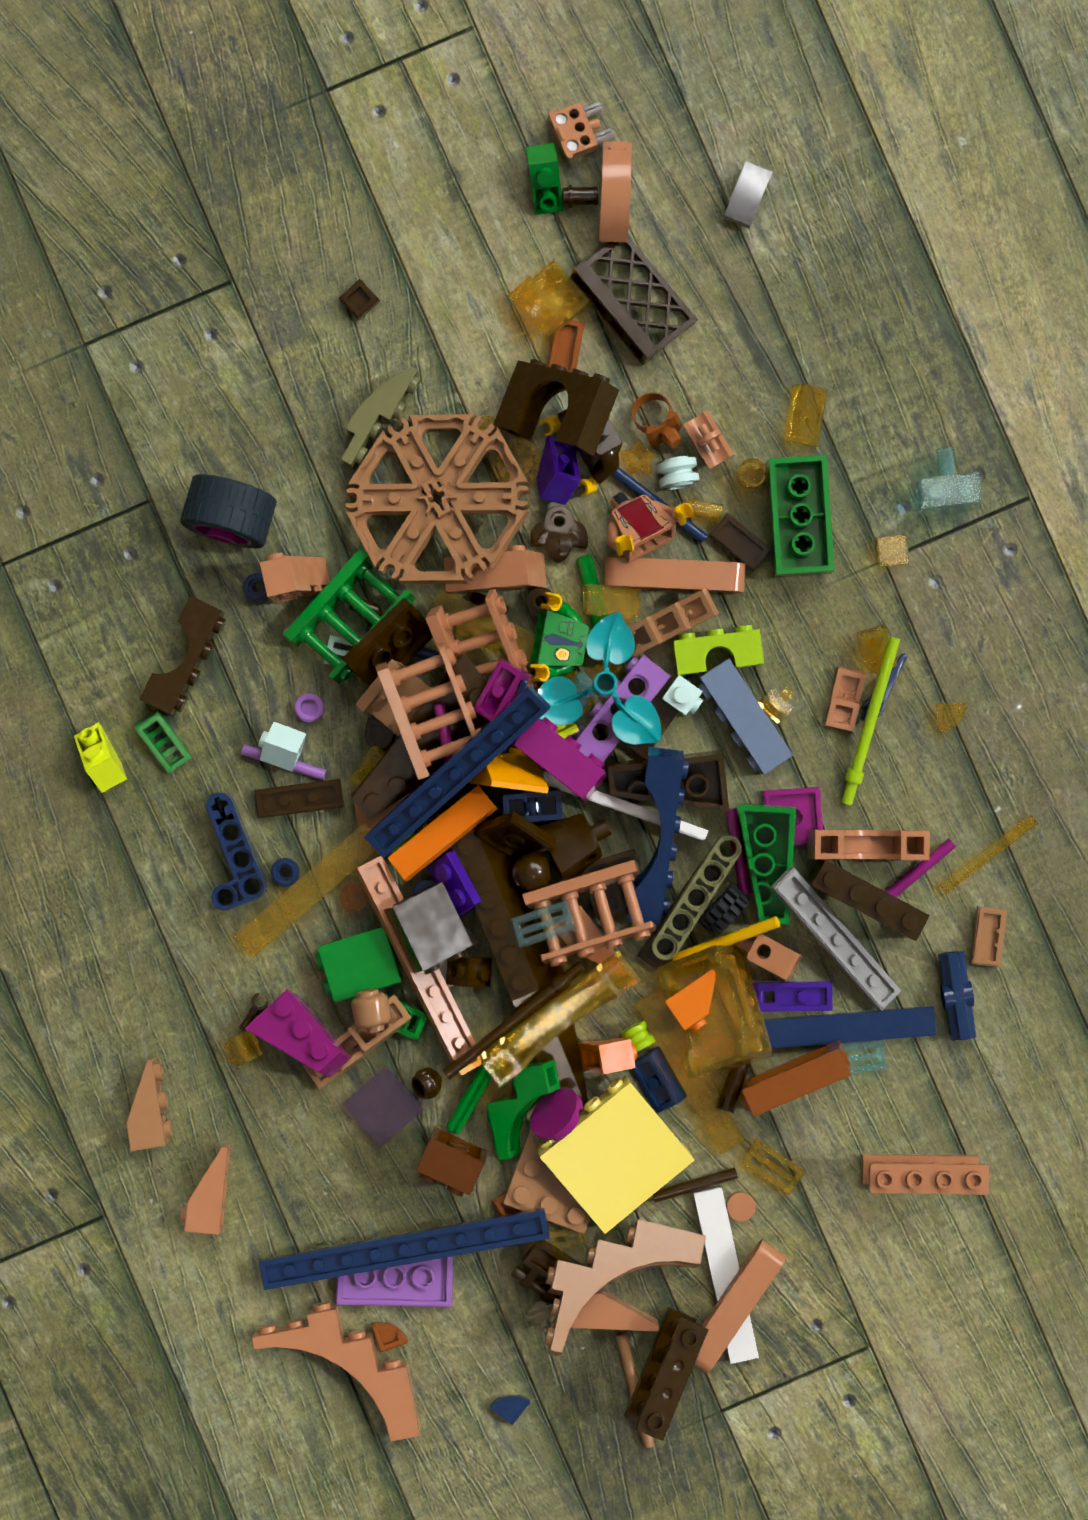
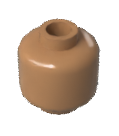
M378 988L356 993V998L350 1003L355 1025L360 1029H367V1033L384 1030L383 1024L388 1023L392 1018L387 995L379 992Z

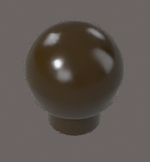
M524 853L513 864V880L524 891L530 892L546 887L551 880L552 869L550 863L540 853Z

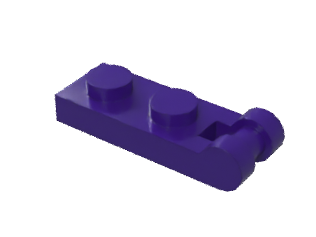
M832 981L750 982L751 991H753L754 1002H751V1011H833ZM765 991H773L774 1002H765Z

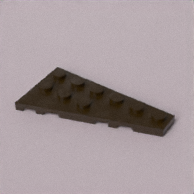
M463 650L457 658V664H454L452 669L455 676L461 674L467 691L462 692L465 703L471 701L474 707L486 686V682ZM447 672L442 677L439 685L450 681ZM453 692L422 704L411 717L409 723L416 722L417 725L435 718L433 704L444 702L446 713L459 709L460 706L455 693ZM475 712L477 718L472 719L475 730L482 729L490 722L477 712ZM465 719L449 725L452 742L470 735ZM438 729L421 735L422 739L417 740L420 751L424 749L429 751L441 746ZM401 734L393 744H390L374 768L372 767L351 794L353 800L368 821L415 790L428 778L425 777L418 780ZM444 758L431 762L432 765L426 767L429 776L445 763Z

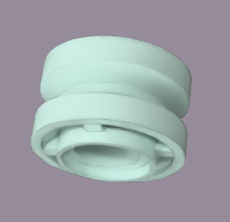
M679 456L663 460L662 463L657 464V473L664 475L659 480L660 488L675 490L692 486L693 483L699 482V473L692 472V469L697 466L696 458Z

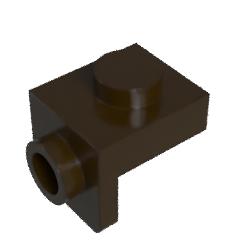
M461 957L451 962L447 958L446 984L462 987H490L492 958Z

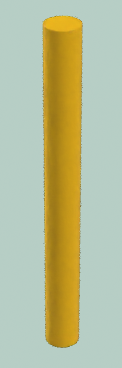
M777 916L695 945L679 951L672 959L677 965L779 928V919Z

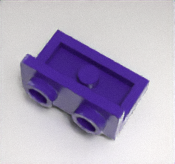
M455 851L446 853L427 867L435 884L443 882L458 916L476 909L475 906L482 902Z

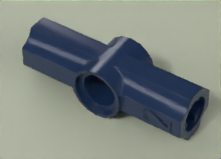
M964 951L938 954L942 978L940 993L943 1008L947 1012L950 1039L955 1041L975 1038L977 1036L972 1009L974 1006V993L972 984L968 981Z

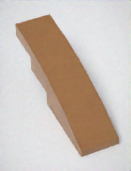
M707 588L629 626L634 637L635 649L628 660L718 615L719 612ZM610 663L612 668L618 666Z
M395 994L388 999L392 1018L388 1023L383 1024L384 1030L367 1033V1029H360L353 1024L346 1033L336 1039L351 1059L330 1078L307 1065H303L320 1090L358 1063L412 1019Z

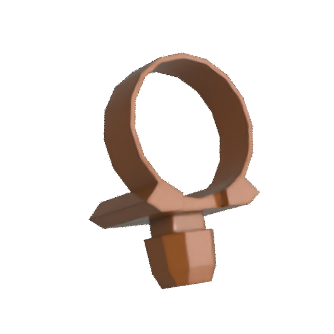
M656 392L640 396L634 402L631 409V416L636 427L643 433H646L652 447H657L661 443H664L670 449L678 447L681 444L678 431L681 429L682 424L677 412H673L668 399ZM650 400L664 401L669 405L667 419L657 427H646L636 422L635 415L642 404Z

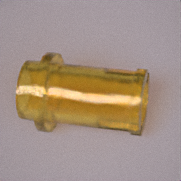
M694 497V499L688 498L687 503L691 504L695 517L720 522L723 504L698 500V497Z

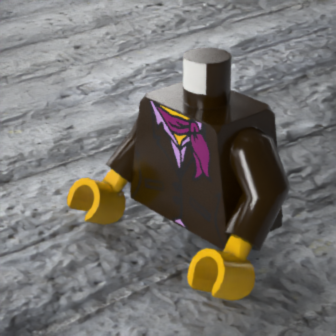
M567 409L559 412L558 416L550 415L539 422V425L547 423L550 426V431L545 433V436L552 435L560 430ZM609 418L595 455L592 456L579 452L592 474V477L581 479L578 487L585 485L586 488L585 493L581 497L595 493L598 489L597 483H603L619 467V452L622 447V440Z

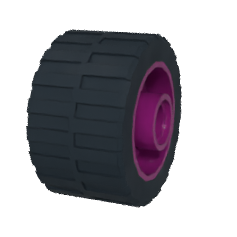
M196 474L191 480L180 523L183 527L204 537L239 547L258 549L265 545L277 501L271 494L252 485L216 475Z

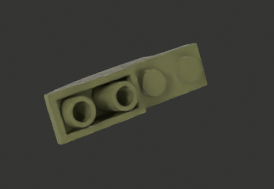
M411 367L387 380L354 413L345 427L346 431L354 437L341 458L344 464L354 468L356 463H362L368 453V449L365 447L369 439H375L382 428L381 419L392 424L394 418L400 419L407 406L403 403L408 393L413 395L420 384L421 379L417 378L419 376L418 369Z

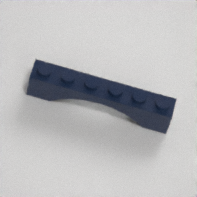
M648 747L645 785L652 794L658 808L661 832L657 848L650 862L642 873L635 878V881L632 882L644 923L652 921L654 924L661 925L662 915H668L670 898H665L666 888H672L673 871H668L669 863L676 860L677 844L672 843L673 834H679L681 817L676 816L677 806H683L685 789H680L681 778L687 779L689 761H684V752L679 750ZM627 907L626 920L631 921V917Z

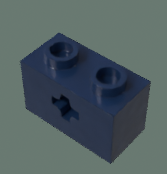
M561 790L548 791V793L529 792L502 795L504 815L514 811L529 822L563 819Z

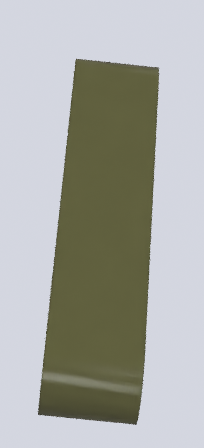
M723 835L715 840L653 937L651 949L659 959L669 960L678 953L741 853V844L735 837ZM725 840H731L735 845L734 853L730 856H723L720 853V844ZM710 864L716 865L719 869V876L713 881H708L704 876V870ZM694 889H699L704 894V899L699 905H692L688 900L689 893ZM677 914H685L688 918V924L682 930L675 929L672 924V920ZM663 938H668L673 943L672 950L667 954H661L657 950V943Z

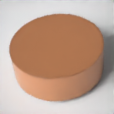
M737 1191L727 1199L726 1208L732 1219L743 1222L749 1220L754 1215L756 1204L749 1193Z

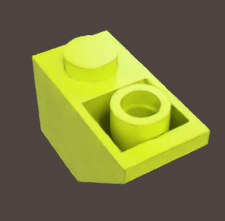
M99 722L74 735L85 771L101 793L127 779L122 763Z

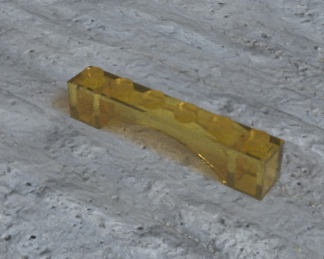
M616 951L480 1055L482 1065L499 1087H501L521 1072L547 1044L565 1029L591 1011L617 999L640 982L641 979L621 951Z

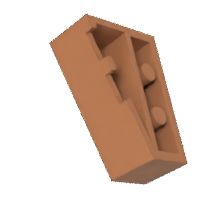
M275 553L266 556V561L260 562L267 597L276 604L318 595L331 581L325 557L286 556L283 553Z

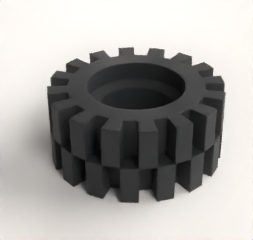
M732 884L710 905L700 917L698 923L716 938L741 913L750 899Z

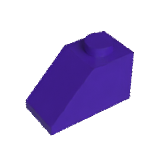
M548 435L536 478L539 498L545 499L548 502L566 505L581 482L576 451L555 441L557 437Z

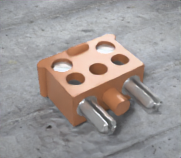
M581 102L559 111L551 110L549 112L547 122L564 163L570 164L571 160L596 151L598 143L613 138V132L610 128L596 134L593 133V130L601 127L598 118L588 121L587 117L602 112L600 102L583 107Z

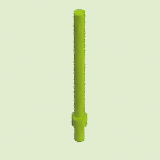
M889 636L852 766L846 772L845 780L847 783L841 802L847 805L853 804L858 784H861L864 772L862 769L901 640L896 637Z

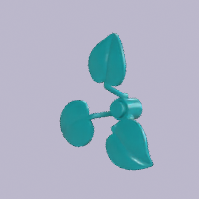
M620 612L612 613L601 619L588 635L586 642L588 656L593 660H603V671L596 675L592 686L577 694L576 685L570 679L560 676L548 679L539 688L538 693L551 707L539 719L543 720L546 717L555 725H568L575 722L583 713V706L579 701L580 698L592 692L599 697L611 695L620 709L612 718V729L615 736L622 742L632 745L658 743L661 739V723L655 707L649 700L637 695L631 696L623 705L618 697V693L615 691L618 684L617 678L610 672L608 667L609 662L615 665L625 663L631 658L635 649L633 634Z

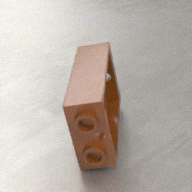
M837 1040L746 1079L741 1090L742 1094L739 1096L746 1111L751 1110L755 1117L851 1076V1064L840 1040Z

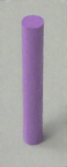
M244 744L241 755L261 761L262 749ZM297 761L293 769L294 772L324 781L327 772L325 769Z

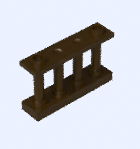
M668 1307L624 1414L626 1418L637 1422L635 1430L661 1441L664 1440L709 1330L695 1324L696 1318Z

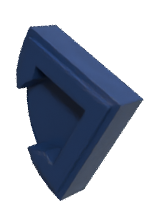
M507 1395L494 1400L490 1404V1408L513 1425L530 1404V1400L522 1395Z

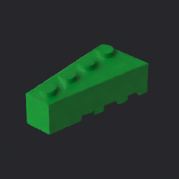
M738 803L737 806L760 922L777 916L780 924L789 925L790 909L770 887L789 867H793L796 806Z

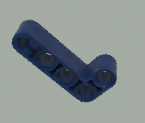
M214 793L207 800L206 807L234 880L216 887L212 892L211 898L216 908L229 910L260 898L267 891L268 885L234 798L228 793ZM218 798L221 801H227L228 805L224 807L226 816L233 814L234 819L225 820L220 824L219 819L225 817L221 810L215 809V805L218 804ZM230 824H234L239 829V835L234 841L227 839L225 836V829ZM240 851L246 852L250 858L249 864L244 868L238 866L235 860L237 853ZM255 878L259 881L260 890L257 894H251L247 891L246 882L248 879ZM223 889H229L233 893V901L229 905L223 904L219 899V894Z

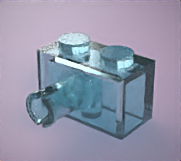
M954 447L936 449L939 475L921 478L916 482L919 511L976 506L982 502L979 473L962 475L956 473Z

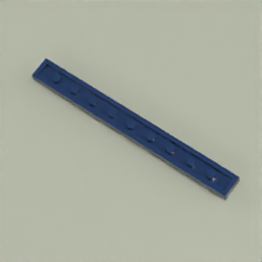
M545 1208L260 1259L259 1266L263 1288L268 1290L550 1239Z

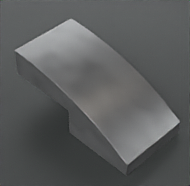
M745 161L723 219L750 229L772 171Z

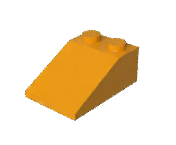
M509 748V753L499 754L468 782L471 784L548 793L549 788L539 765L517 748Z

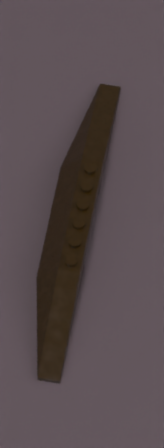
M467 783L437 810L439 816L479 784ZM479 785L482 788V790L486 793V795L489 797V799L492 801V799L486 792L485 788L482 785ZM497 809L486 819H484L481 823L487 822L502 815ZM474 827L451 847L482 900L475 908L517 1011L551 984L550 980L558 973L562 975L564 971L561 965L551 967L550 963L545 964L541 961L540 955L549 953V948L538 911H535L534 908L530 909L525 905L522 894L527 893V891L520 889L513 880L512 867L515 861L474 835ZM566 989L563 993L560 994L558 992L524 1019L521 1024L536 1061L555 1060L560 1087H569L581 1097L583 1109L579 1111L581 1113L588 1102L569 991Z

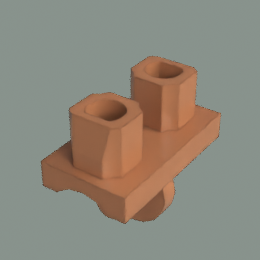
M708 410L682 425L708 470L734 456Z

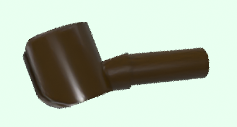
M260 993L252 997V1007L239 1026L244 1031L246 1030L244 1028L251 1023L258 1012L268 1007V999L262 1007L255 1005V999Z

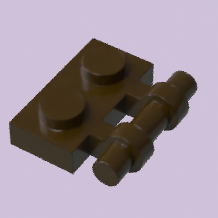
M540 1240L535 1241L523 1257L522 1263L530 1268L525 1271L516 1266L511 1276L519 1280V1285L525 1289L531 1288L540 1294V1298L545 1302L549 1303L551 1301L553 1303L554 1298L559 1299V1295L548 1293L550 1285H546L536 1277L540 1274L546 1278L549 1266L554 1267L558 1260L581 1266L584 1265L548 1241Z

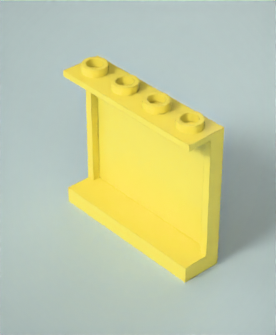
M626 1075L622 1079L617 1078L607 1086V1091L599 1098L597 1096L593 1097L585 1104L584 1110L578 1114L580 1116L579 1122L570 1134L558 1141L552 1139L549 1142H544L541 1140L539 1147L536 1149L541 1160L604 1234L695 1160L690 1151L678 1140L632 1085Z

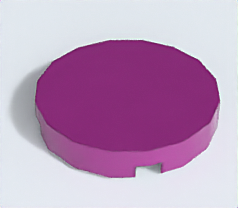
M560 1087L558 1090L545 1094L532 1112L530 1122L532 1132L544 1142H549L552 1139L558 1141L566 1137L579 1122L580 1116L578 1114L580 1109H583L581 1097L569 1087Z

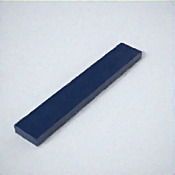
M934 1006L760 1020L763 1049L824 1045L840 1040L841 1043L936 1035Z

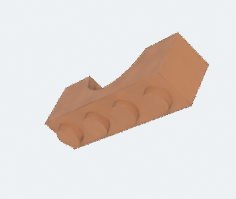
M808 829L807 858L929 860L930 831Z

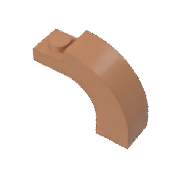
M603 141L599 241L628 243L632 171V143Z

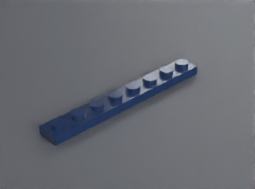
M529 685L367 832L364 838L385 858L550 709L549 703Z

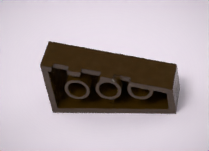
M721 750L684 754V761H689L687 779L681 778L680 789H685L683 805L729 811L724 754ZM647 758L606 763L610 796L654 801L652 794L645 785Z

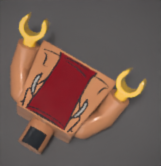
M620 492L610 501L615 509L611 512L610 522L606 527L607 546L617 551L618 556L624 555L627 562L631 563L674 540L676 522L683 526L687 523L686 518L695 517L690 503H682L677 507H670L651 500L647 495H641L630 501L624 492Z

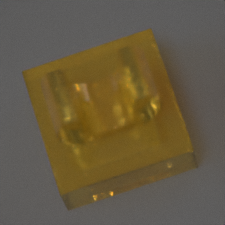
M787 686L780 693L773 688L758 703L778 724L794 709L788 701L795 694Z
M248 1030L228 1038V1042L223 1045L224 1049L230 1047L234 1057L229 1059L230 1063H237V1066L263 1055L255 1034Z

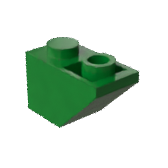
M554 143L526 147L535 215L563 211L558 160Z

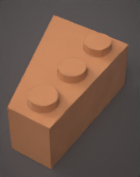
M525 545L508 546V551L502 554L493 570L487 560L484 561L488 568L487 574L483 572L482 568L475 567L472 570V575L475 578L473 582L463 572V577L467 584H446V592L454 594L489 592L492 589L547 588L545 554L525 550ZM444 557V569L449 571L454 566L453 557Z

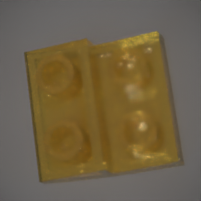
M554 259L535 277H527L508 295L545 337L565 326L592 304L590 299Z

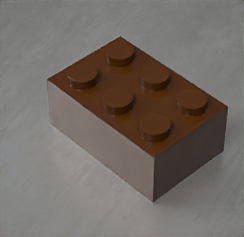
M434 1127L420 1157L416 1171L420 1172L419 1177L427 1182L436 1184L439 1181L448 1185L446 1189L455 1195L463 1196L465 1193L470 1196L485 1164L487 1150Z

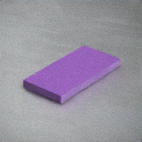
M453 1256L337 1277L336 1305L452 1307Z

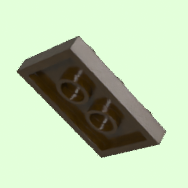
M404 597L342 660L370 687L378 677L375 666L385 662L388 664L391 659L406 665L433 636L425 618Z

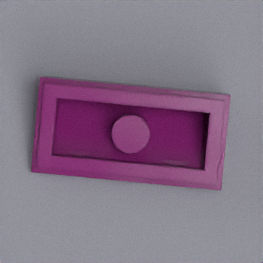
M500 659L473 707L474 711L491 721L513 701L523 679L529 680L531 674Z

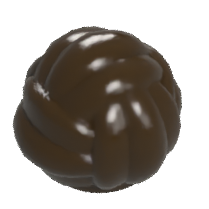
M426 1067L415 1073V1076L412 1078V1087L420 1098L431 1099L439 1094L442 1088V1077L436 1070Z

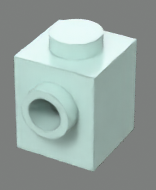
M678 675L661 700L683 716H686L688 712L694 714L703 702L699 696L703 691Z
M273 722L269 732L264 731L258 744V747L262 748L260 760L293 772L302 753L306 733Z

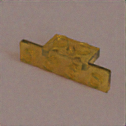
M440 588L428 612L430 609L442 605L444 613L451 615L476 607L477 605ZM491 614L454 626L457 628L455 633L466 639L497 630ZM513 624L517 633L516 643L518 648L523 649L525 652L527 663L529 664L535 634ZM501 641L483 646L494 653H497L498 649L505 652Z

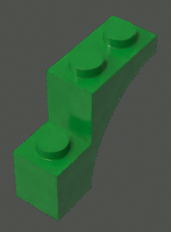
M555 1060L525 1064L513 1069L511 1082L517 1095L498 1098L487 1103V1119L492 1126L494 1135L493 1147L498 1154L499 1161L510 1159L521 1153L520 1130L530 1106L542 1095L560 1089Z

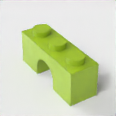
M752 625L735 627L734 633L724 634V629L706 631L707 636L695 638V633L678 635V640L672 642L676 676L707 672L706 656L714 648H722L728 651L736 669L764 664L760 629L753 630Z

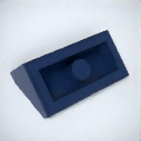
M660 1047L650 1050L635 1060L636 1068L632 1070L656 1113L677 1105L686 1098L685 1090Z

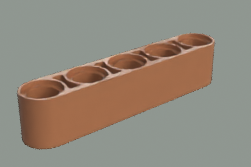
M604 557L603 586L610 588L694 592L707 588L708 592L744 593L746 564L739 562L638 558L628 563L625 557Z
M760 1240L701 1325L709 1330L694 1366L705 1374H708L717 1363L786 1260V1256L764 1240Z

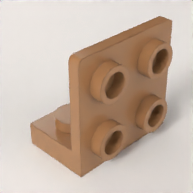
M393 659L387 664L389 670L393 668L399 670L406 667L403 663ZM378 676L355 705L363 712L373 714L394 734L399 736L401 734ZM418 676L400 682L401 685L396 686L399 697L405 695L406 698L431 689ZM421 705L411 708V712L406 714L408 720L411 719Z

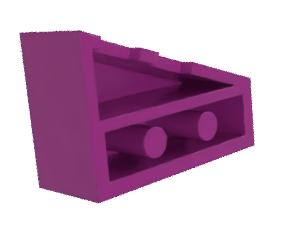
M544 717L542 721L538 719L517 739L514 745L564 786L578 795L584 802H587L608 776L602 769L605 764L592 753L588 757L579 751L581 745L569 735L564 739L557 734L556 731L559 727L548 718Z
M288 989L244 1028L329 1078L351 1059L301 997Z

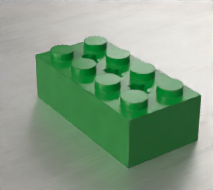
M827 455L769 458L766 462L773 577L831 574L835 571ZM795 481H799V485L805 487V490H802L800 494H797L796 490L791 488ZM797 510H801V514L807 516V519H804L802 523H798V519L793 517ZM799 538L803 539V543L809 545V548H806L804 552H800V548L795 546L799 542Z

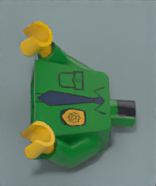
M545 592V595L549 597L548 604H541V608L547 610L538 612L529 663L530 668H535L536 670L535 677L530 678L532 682H544L553 677L568 675L572 673L575 666H582L584 655L588 656L586 642L589 626L582 623V617L568 603L564 602L559 594Z

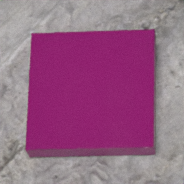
M820 787L762 790L763 804L796 806L794 846L807 845L808 829L823 830Z

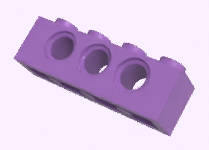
M645 655L640 660L634 657L624 669L629 674L622 682L617 680L618 684L615 691L618 693L620 701L625 704L631 696H634L628 689L629 682L633 679H639L644 683L645 689L642 694L637 696H642L651 702L671 676ZM611 695L604 705L598 702L590 712L589 716L592 718V721L585 728L583 725H580L579 731L572 735V738L581 745L579 749L581 753L586 757L592 753L602 762H604L620 741L612 729L613 715L610 712V707L615 701ZM598 724L605 725L609 730V736L603 741L596 740L592 734L593 727Z

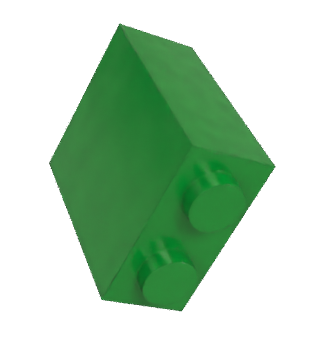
M383 926L317 947L319 952L315 953V959L319 970L324 969L327 980L323 981L327 997H333L334 1003L355 997V994L360 991L373 988L380 989L403 980L392 944Z

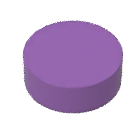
M312 693L301 695L295 703L296 715L305 722L319 720L324 713L322 699Z

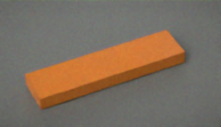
M477 785L391 854L388 860L407 882L496 811L497 807L482 788Z

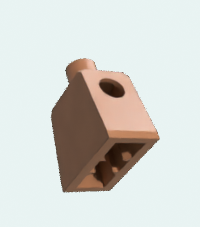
M759 934L757 937L754 936L734 944L748 952L746 959L786 981H790L803 955L764 934ZM763 946L771 949V954L768 958L760 955V949Z

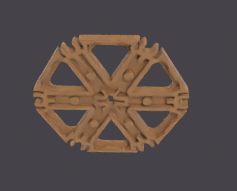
M474 414L408 415L413 426H410L403 417L401 421L404 427L401 431L396 432L391 425L388 426L391 438L387 437L384 429L382 430L347 484L349 489H346V493L350 497H357V500L354 503L345 504L347 510L350 511L346 513L377 571L379 569L381 574L385 575L389 568H395V572L391 576L395 582L399 581L400 584H467L463 577V572L473 582L475 578L472 575V570L475 567H480L487 574L488 568L484 562L485 560L490 563L493 570L529 514L527 511L530 508L528 501H519V497L523 494H530V489L527 487L530 485L498 427L496 429L494 424L490 423L486 430L479 429L483 423L481 417H475ZM428 430L460 431L461 435L438 469L423 443L422 437L424 433ZM489 451H496L500 455L510 473L508 482L467 483L484 455ZM393 452L400 459L412 484H370V477L384 455ZM433 487L436 493L443 496L441 498L444 507L443 511L436 502H432L434 494L430 488ZM463 514H504L508 518V523L491 548L484 549L477 542ZM374 515H408L387 549H380L367 527L368 519ZM437 529L454 559V566L449 571H418L415 567L416 560Z

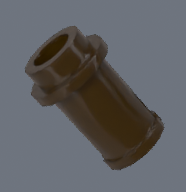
M569 184L568 187L562 188L563 205H568V208H572V205H598V187H572Z

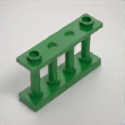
M361 548L283 634L297 647L301 643H307L334 668L329 676L338 684L342 680L347 681L354 674V671L314 635V629L320 622H326L353 647L362 638L333 613V607L340 600H345L373 625V628L404 597L413 606V601L416 599L407 589L399 595L373 572L371 566L373 562L369 555ZM359 578L365 579L392 603L382 616H379L353 592L352 586Z

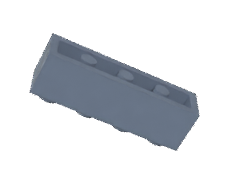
M727 659L699 678L701 684L698 688L703 691L702 695L706 700L710 698L717 706L714 713L722 724L726 722L733 730L729 734L738 748L744 747L749 755L745 759L754 772L760 771L762 775L766 774L793 756L730 659Z

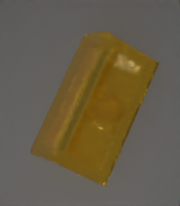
M795 384L792 386L784 441L818 447L828 390L808 384Z

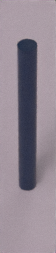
M618 467L611 475L637 496L647 495L653 501L668 505ZM687 518V523L683 526L676 522L678 527L701 544L708 536L706 532Z

